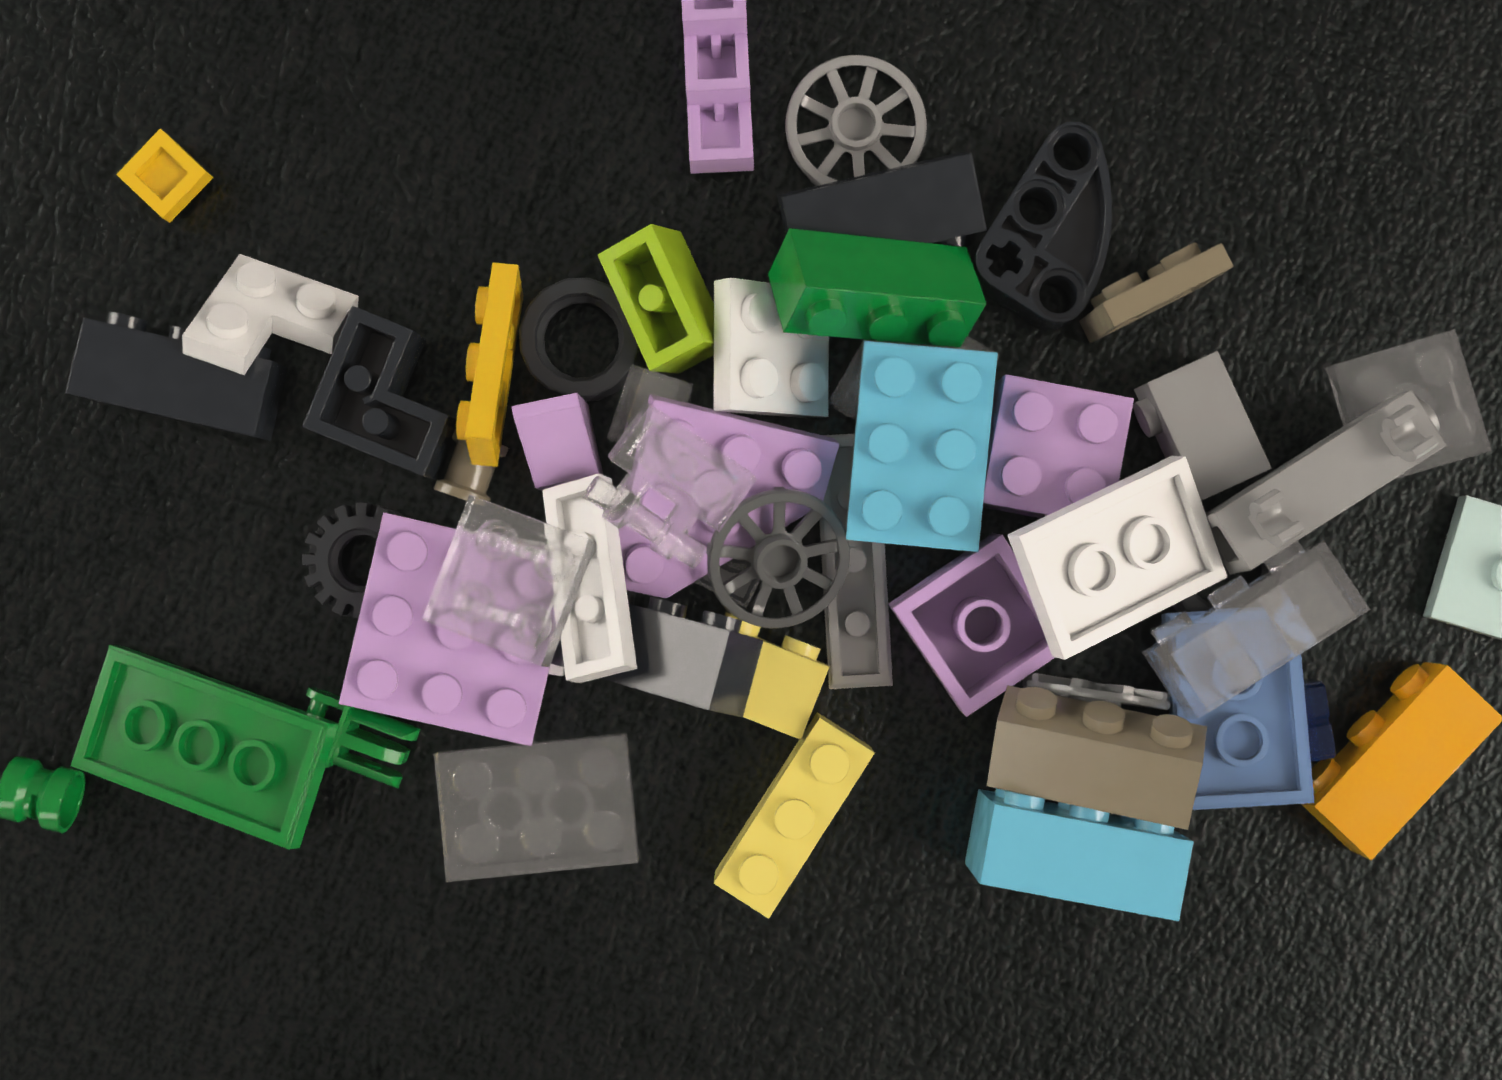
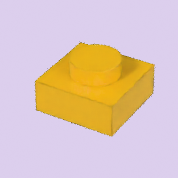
M159 129L116 174L158 215L170 223L213 178L210 173L162 129Z

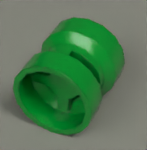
M24 756L14 757L9 762L0 780V818L14 822H21L29 818L37 820L43 829L58 833L66 832L72 826L82 804L85 791V774L80 770L64 766L53 771L45 769L39 760Z

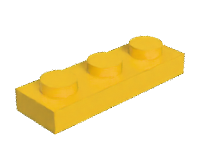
M492 263L489 287L479 286L477 291L475 321L477 325H482L480 343H470L468 347L466 379L473 382L471 400L460 401L456 422L457 439L466 440L472 465L498 467L523 303L519 266L514 264Z

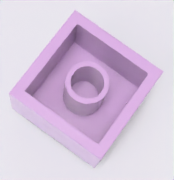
M1004 375L995 383L983 507L1043 518L1118 482L1134 398Z
M992 533L979 542L978 552L965 551L888 603L958 709L966 717L1005 692L1007 685H1015L1055 658L1051 655L1015 554L1002 534Z

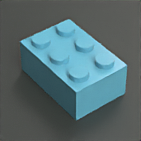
M864 341L846 540L979 551L998 353Z
M997 788L995 792L978 789L965 864L977 881L983 885L1179 921L1193 841L1175 831V827L1062 802H1058V804L1045 802L1043 798Z

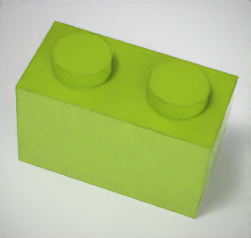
M650 224L598 254L649 371L681 373L714 355V303L680 231Z

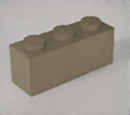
M1007 685L996 723L987 786L1188 830L1203 765L1207 726L1190 723L1188 720L1176 715L1165 714L1155 716L1122 709L1120 706L1108 701L1087 702L1058 696L1040 687L1019 688Z

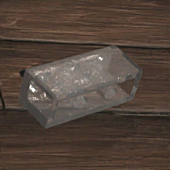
M1295 541L1264 561L1269 572L1250 584H1247L1241 575L1208 595L1207 598L1213 607L1200 616L1191 620L1186 611L1151 632L1157 643L1142 653L1186 719L1201 718L1370 610L1325 541L1303 549L1299 541Z

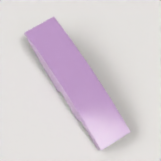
M682 0L691 174L754 171L746 0Z

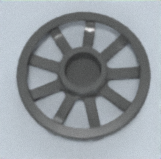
M774 487L773 490L757 493L740 503L735 502L728 508L729 512L718 524L710 543L708 542L706 550L707 572L711 587L717 599L728 612L736 618L757 627L785 628L813 618L834 600L847 576L850 562L849 540H846V530L842 522L824 501L799 490ZM786 502L797 503L811 508L790 533L785 531ZM773 503L772 531L770 534H765L749 517L748 513L761 506ZM824 517L832 527L836 539L802 545L804 536ZM739 522L755 540L756 545L748 548L725 545L724 541L734 525ZM827 553H839V563L834 580L807 567V558ZM720 557L742 559L751 562L750 567L722 582ZM757 578L761 580V584L748 612L737 605L731 599L730 594ZM802 578L827 591L820 600L804 611L794 587ZM772 588L783 589L792 613L791 616L781 618L763 617Z
M1033 673L1025 677L1022 684L1023 688L1040 687L1051 691L1055 695L1068 696L1072 699L1087 702L1108 701L1120 707L1122 704L1168 710L1171 704L1169 702L1170 694L1166 692L1137 689L1125 685L1095 683L1078 678L1069 679Z

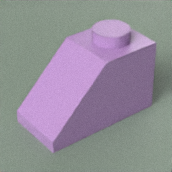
M578 393L511 406L536 489L542 491L599 473L603 475L589 405Z

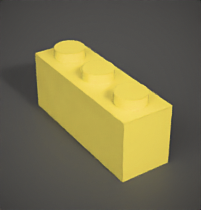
M817 712L803 733L801 740L799 739L715 870L714 884L769 919L875 754L872 748Z

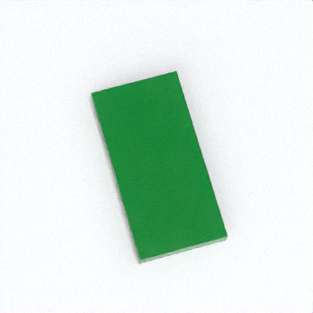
M109 645L71 766L286 849H296L301 846L339 723L128 647Z

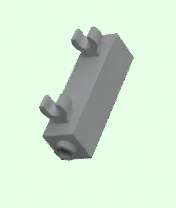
M1412 389L1386 399L1205 513L1222 563L1229 574L1252 570L1446 447L1447 444L1438 432L1440 423L1433 409L1425 401L1417 399Z

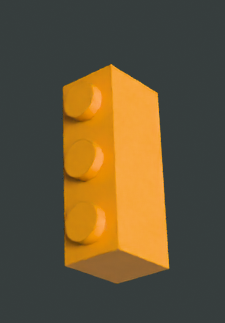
M1424 662L1421 666L1414 664L1403 671L1390 687V691L1394 695L1378 712L1372 710L1365 713L1351 726L1346 736L1350 741L1334 758L1326 757L1312 768L1315 803H1304L1301 805L1350 851L1369 860H1372L1502 722V716L1448 665Z

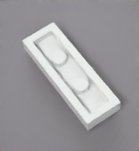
M598 473L542 490L566 680L582 683L637 669L612 479Z

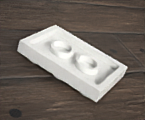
M1185 456L1168 457L1008 534L1052 657L1064 660L1227 578Z

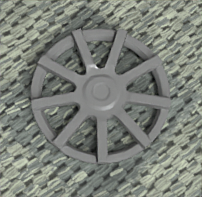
M866 55L840 56L830 59L811 70L793 92L788 104L785 121L786 141L791 155L801 171L816 186L837 181L827 175L844 152L852 154L854 177L865 175L864 153L867 150H870L888 169L916 163L923 149L927 130L923 101L911 80L892 64ZM846 66L867 67L858 97L849 98L838 74V68ZM877 70L892 77L902 88L878 105H875L869 98ZM825 74L838 100L836 108H830L805 95L811 85ZM906 99H910L915 113V126L886 124L882 121V115ZM799 106L827 119L829 125L823 129L797 134ZM881 136L914 139L911 149L902 163L897 161L880 143ZM833 140V149L819 168L816 169L807 159L801 146Z

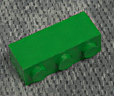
M789 228L768 273L783 333L961 347L986 306V301L967 247Z

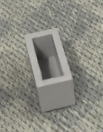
M1218 351L1134 389L1139 401L1133 404V408L1141 429L1147 437H1156L1165 458L1171 456L1186 457L1201 500L1272 469Z

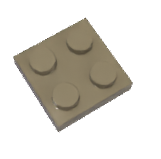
M1195 242L1165 257L1160 261V264L1146 271L1150 278L1149 280L1142 282L1138 272H1135L1102 290L1103 293L1090 299L1094 310L1079 321L1089 342L1092 343L1178 300L1233 268L1234 266L1223 244L1220 243L1201 252L1198 244Z

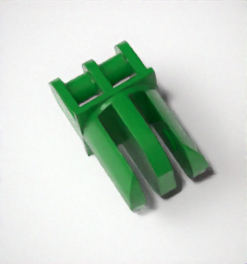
M309 687L306 696L311 698L306 712L325 718L329 706L343 711L325 768L336 765L398 789L403 777L399 771L349 753V750L352 749L385 762L402 765L407 761L410 749L397 742L360 729L359 725L362 724L408 741H416L421 729L377 712L339 704L340 696L322 689Z

